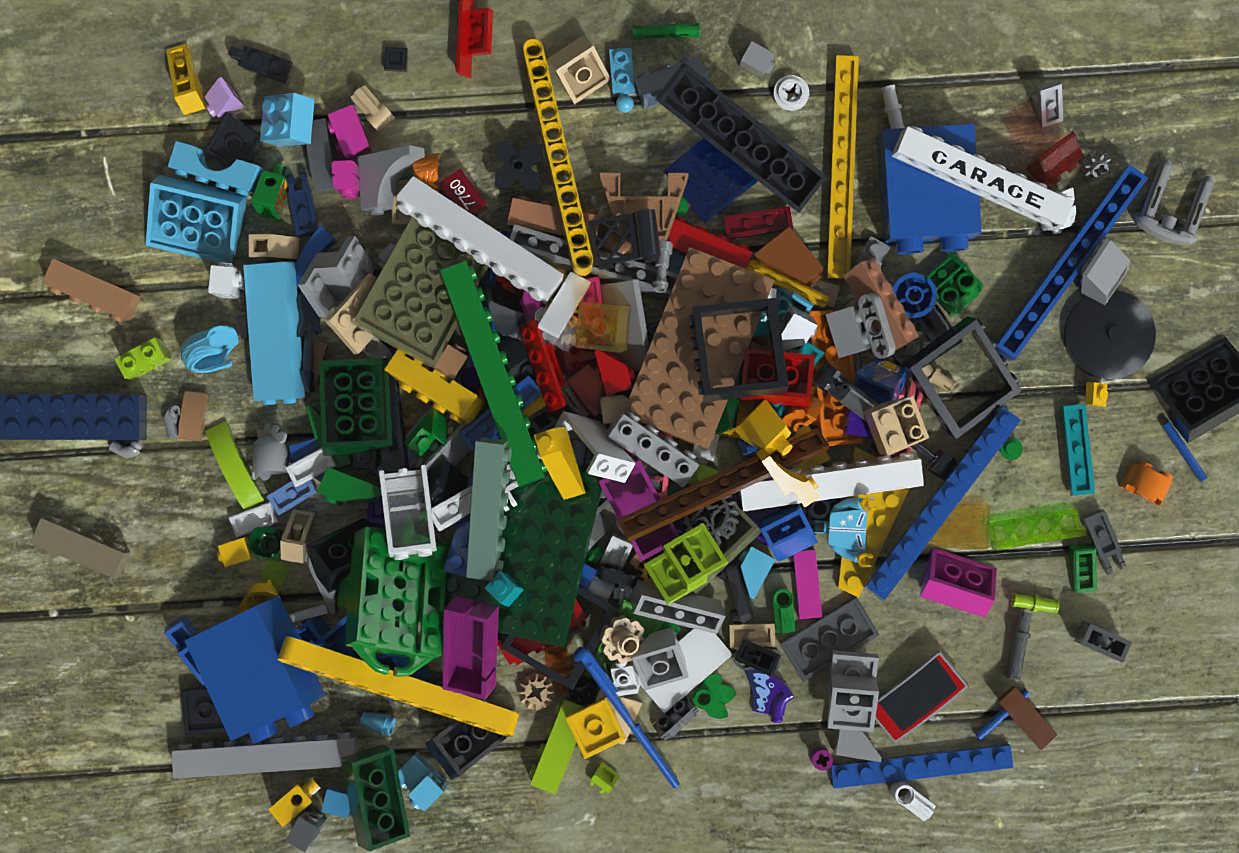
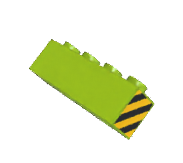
M564 697L563 702L558 701L554 714H557L554 723H549L545 735L549 736L546 744L541 743L537 756L541 757L538 765L533 764L528 777L532 778L530 785L556 795L576 745V740L565 716L588 705H580L578 701H572L568 697Z

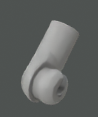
M178 405L171 406L163 418L169 439L178 437L177 424L181 413V407Z
M114 440L109 450L124 458H131L140 454L139 451L142 449V444L132 440L129 446H125Z

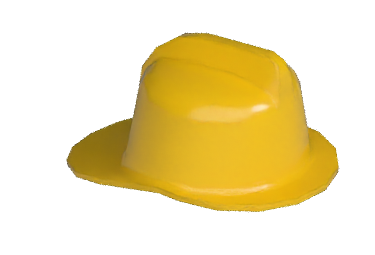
M267 579L265 583L253 584L249 588L247 595L238 607L237 614L278 597L277 588L272 585L270 579Z

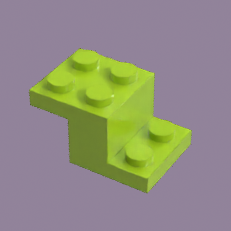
M702 523L664 545V553L644 564V568L668 606L707 583L708 575L727 565L728 561L705 524Z

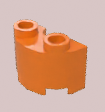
M811 393L810 407L789 405L785 410L782 421L791 432L787 440L798 433L799 425L807 427L817 419L823 401L816 398L814 394Z
M1141 460L1139 464L1131 463L1119 487L1137 494L1160 507L1172 484L1173 476L1164 471L1158 473L1152 470L1153 466Z

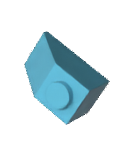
M749 546L748 549L744 548L738 560L741 561L739 565L748 596L754 599L775 559Z

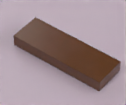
M1012 685L996 700L1040 750L1057 736V733L1015 686Z

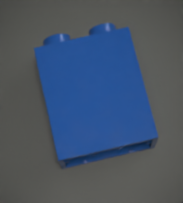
M975 124L918 127L923 130L924 134L930 137L938 136L948 145L960 146L965 149L964 152L971 155L977 154ZM905 128L883 129L876 138L883 243L896 244V254L924 252L923 242L941 241L942 252L968 250V240H972L982 233L979 195L891 157L901 131Z
M280 596L248 609L185 640L231 741L249 734L253 744L260 742L279 732L274 721L283 717L289 728L315 716L310 704L326 696L316 673L277 660L285 636L299 639Z

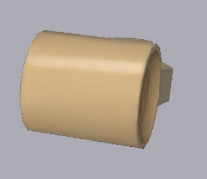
M366 86L358 88L351 96L353 102L366 115L365 118L377 132L395 119L383 103H380Z

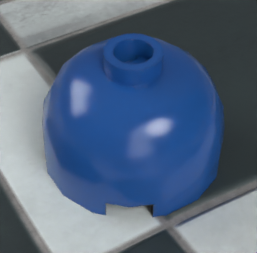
M915 272L905 274L892 287L898 301L903 305L908 318L923 317L935 305L937 298L936 286L929 277H925L922 274Z

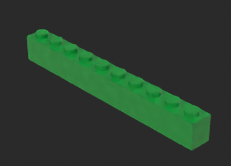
M464 261L444 268L440 272L501 439L509 440V447L512 449L509 462L519 487L546 478L544 472L548 470L536 453L538 447L535 437H531L528 431L529 428H532L528 415L523 416L520 407L524 406L520 393L515 394L512 387L516 385L512 372L507 373L505 364H508L504 350L499 351L497 343L501 342L496 329L492 330L489 322L493 321L489 308L484 309L481 301L485 300L481 287L476 288L474 280L478 279L474 267H469L467 262Z

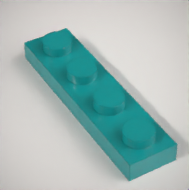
M1086 405L1061 406L1070 496L1095 494Z

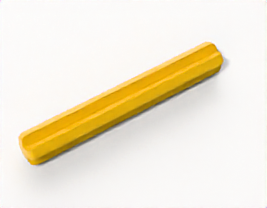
M751 260L747 265V270L773 279L774 285L795 292L821 308H825L829 302V296L755 260Z

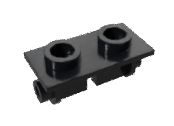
M685 695L652 726L665 741L671 740L682 729L679 723L682 722L686 725L697 716L696 713L699 710Z

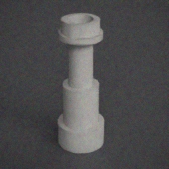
M660 240L661 256L657 257L655 262L657 276L652 286L653 291L664 293L668 288V283L665 282L666 269L669 268V258L672 255L673 244L669 241Z

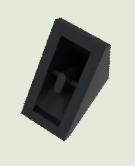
M743 639L735 660L773 677L781 655Z

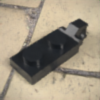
M231 46L228 52L230 58L238 60V66L244 70L284 84L287 82L293 65L292 61L252 47L244 46L243 50Z

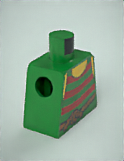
M274 163L271 172L263 171L261 173L251 200L258 216L277 221L281 220L289 190L288 182L284 176L287 168L281 164Z

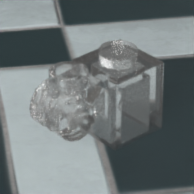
M548 303L546 307L539 308L536 311L535 320L540 323L551 304ZM571 317L559 338L548 333L545 339L568 352L581 331L577 326L579 322Z

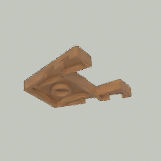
M600 173V179L612 215L619 216L640 210L654 209L659 241H667L689 173H668V196H620V173ZM629 220L620 221L617 225L618 232L623 236L630 228Z

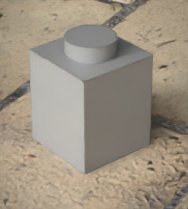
M751 41L739 66L763 79L766 73L770 75L776 64L773 61L775 53Z

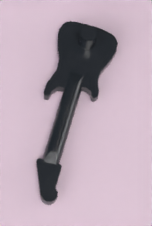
M302 292L296 298L299 312V324L296 335L297 337H302L305 332L303 371H300L304 390L307 393H312L315 390L313 385L314 372H312L314 331L316 335L322 333L320 326L321 317L317 315Z

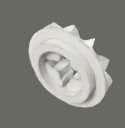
M795 75L781 78L776 83L773 93L776 104L783 110H790L792 112L801 109L809 98L807 83ZM796 86L795 94L797 97H792L787 101L788 94L785 91H790L791 88Z

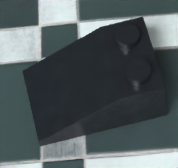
M454 720L425 742V745L452 780L461 776L507 739L508 736Z

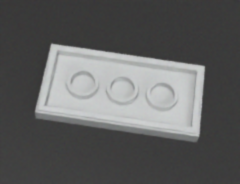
M694 628L678 641L686 661L689 678L645 690L664 713L733 655L716 634Z

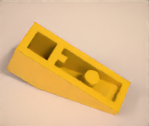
M186 43L166 49L173 95L184 115L206 109L189 45Z
M553 428L535 434L534 437L540 457L563 499L585 494L567 428Z

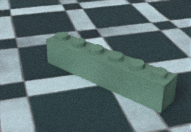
M481 437L475 443L466 578L491 581L500 571H503V561L500 558L501 552L504 551L505 538H502V530L506 527L507 517L504 516V507L508 503V493H505V489L510 479L507 461H510L512 454L509 440Z

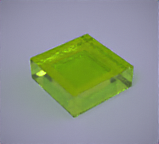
M271 559L259 577L265 581L270 579L272 585L279 589L291 572V569L278 560Z

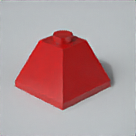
M606 347L594 351L606 395L634 387L637 375L635 369H631L629 363Z

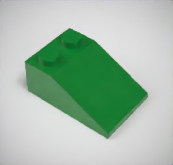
M327 467L317 493L324 495L323 500L342 506V503L360 504L382 501L381 487ZM400 495L389 496V500H398L400 498Z

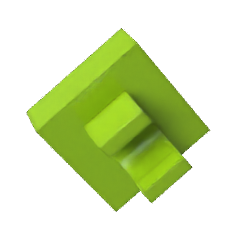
M601 762L590 779V786L596 784L601 788L599 793H609L620 775Z

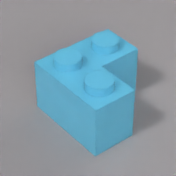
M418 752L398 770L400 784L404 789L408 788L410 790L408 794L410 797L409 801L418 810L421 808L425 811L445 791L449 784Z

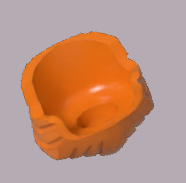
M440 153L425 154L424 158L412 163V171L415 178L434 190H438L436 180H438V172L441 169L438 163Z

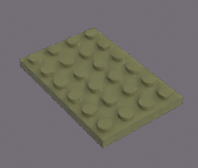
M412 217L352 324L434 368L459 323L440 270L466 261L469 267H474L478 278L474 280L477 288L489 266L478 263L472 255L466 251H460L452 242L440 238L434 230L422 226L418 223L417 219Z

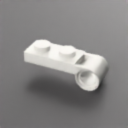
M613 533L600 563H610L623 567L633 547L631 542L627 543L624 537ZM595 574L587 591L607 602L616 583L602 580Z

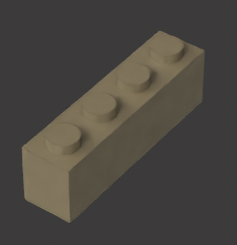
M53 515L40 518L30 541L31 544L111 578L121 576L131 553L124 550V545L117 542L110 544L104 541L105 537L96 533H91V535L84 533V528L74 524L70 526L62 523L63 519Z

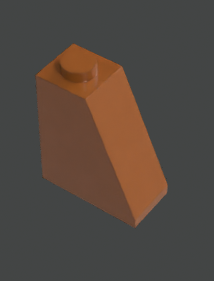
M790 227L754 254L755 261L805 285L809 283L813 285L822 278L821 274L824 267Z

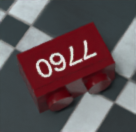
M461 168L439 183L442 189L439 191L441 195L475 217L488 209L487 204Z

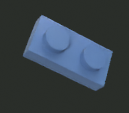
M312 480L298 487H295L291 481L268 495L267 498L279 516L313 496L318 490Z

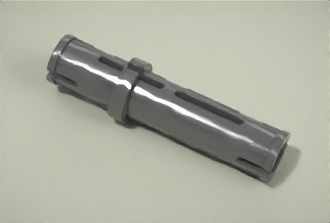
M1025 611L1017 612L1016 627L1012 631L1014 638L1006 678H1012L1013 680H1021L1027 639L1031 636L1029 628L1032 613H1026Z

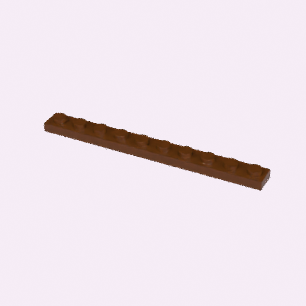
M816 428L788 441L792 445V449L786 455H782L775 450L770 456L781 466L788 469L827 451L829 444L819 429ZM757 455L616 520V525L628 543L769 478L771 474Z

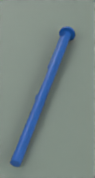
M587 647L577 648L574 652L575 661L583 663L672 788L678 787L680 782L641 730L640 724L633 721L630 713L616 695L618 689Z

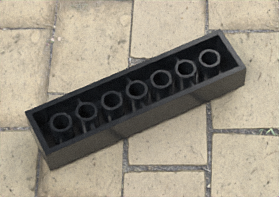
M685 63L680 65L655 98V101L798 213H800L827 178L824 173Z

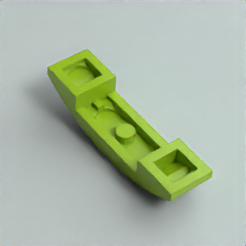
M227 421L206 430L209 444L219 467L244 511L265 502L266 500L257 482L251 479V474L235 444L236 440Z

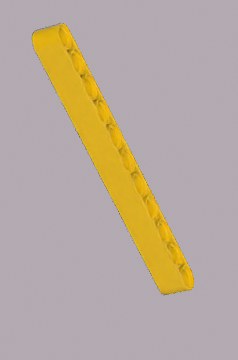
M529 39L523 46V60L573 271L579 276H585L592 270L593 255L542 43L537 39ZM535 50L538 54L530 55L528 52ZM541 71L543 74L541 76H536L533 74V72ZM544 91L547 92L548 95L545 97H541L538 95V93ZM545 112H550L553 114V116L550 118H546L542 114ZM549 133H556L558 137L551 139L547 135ZM559 153L563 158L556 160L552 156ZM564 174L568 179L560 181L557 179V176ZM569 195L573 200L571 202H564L562 197ZM576 217L578 222L571 224L566 219ZM580 238L583 240V243L575 245L572 243V240ZM580 259H584L589 264L585 267H581L576 262Z
M285 636L277 659L280 662L503 736L513 737L519 714L514 711L460 693L443 690L442 687L410 676H393L392 670H389L387 675L375 672L365 661L293 637Z

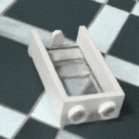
M422 465L421 470L408 471L407 468L399 469L398 473L385 474L384 470L379 471L389 556L394 557L395 560H403L409 558L411 554H418V557L432 555V552L437 551L426 465Z

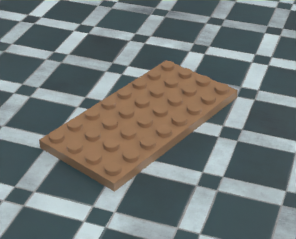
M689 247L624 412L627 414L628 411H631L640 418L638 422L646 426L650 424L661 432L708 450L727 400L703 402V395L698 394L697 381H701L700 373H695L694 359H698L697 350H692L691 337H695L694 328L690 329L688 315H692L693 307L767 299L774 280ZM762 311L702 317L710 388L734 385L745 357V349L749 347Z

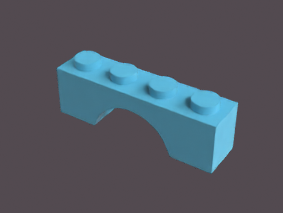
M178 141L175 142L168 164L169 168L176 170L175 175L187 179L189 175L195 176V181L207 185L211 181L216 183L215 187L226 191L231 187L236 189L235 193L246 197L249 196V193L254 194L261 173L265 171V169L258 165L238 159L225 170L212 171L206 162L203 150Z

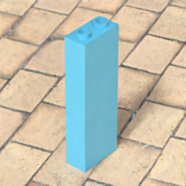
M295 262L243 265L254 401H263V405L277 404L276 400H283V404L297 403L296 399L305 398V391L300 371H303L301 337L296 335L299 324V312L296 302Z

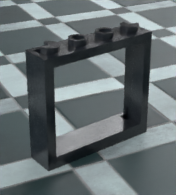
M776 298L693 307L692 315H688L690 329L694 328L695 337H691L692 350H697L698 359H694L695 373H700L701 381H697V390L699 395H703V402L787 393L789 384ZM766 311L775 381L710 388L702 317Z
M966 316L902 363L946 433L955 439L1021 392L1017 385L1019 380L1012 372L1008 371L1006 359L995 350L997 345L991 337H987L984 330L986 328L982 321L970 316ZM972 331L1006 386L958 422H955L921 368Z
M579 587L577 592L579 595L607 610L586 645L593 654L601 641L599 636L603 626L610 625L611 619L615 617L619 609ZM503 634L500 642L503 643L501 649L573 690L585 669L581 661L576 663L569 677L566 678L511 646L515 636Z

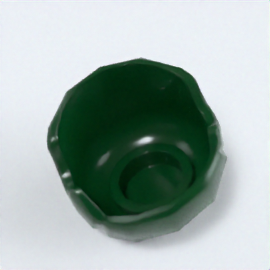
M272 526L256 527L248 536V548L257 558L262 560L275 559L281 555L280 541L283 534Z

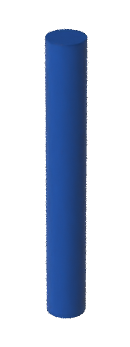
M1171 422L1164 423L1162 427L1199 482L1205 480L1207 475Z
M1025 688L1020 692L1026 699L1031 695ZM1002 708L975 735L982 740L1009 714Z

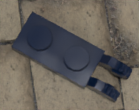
M306 172L301 173L300 176L303 186L302 190L296 191V182L293 175L287 176L288 196L297 237L312 235L319 228L312 190L310 189Z

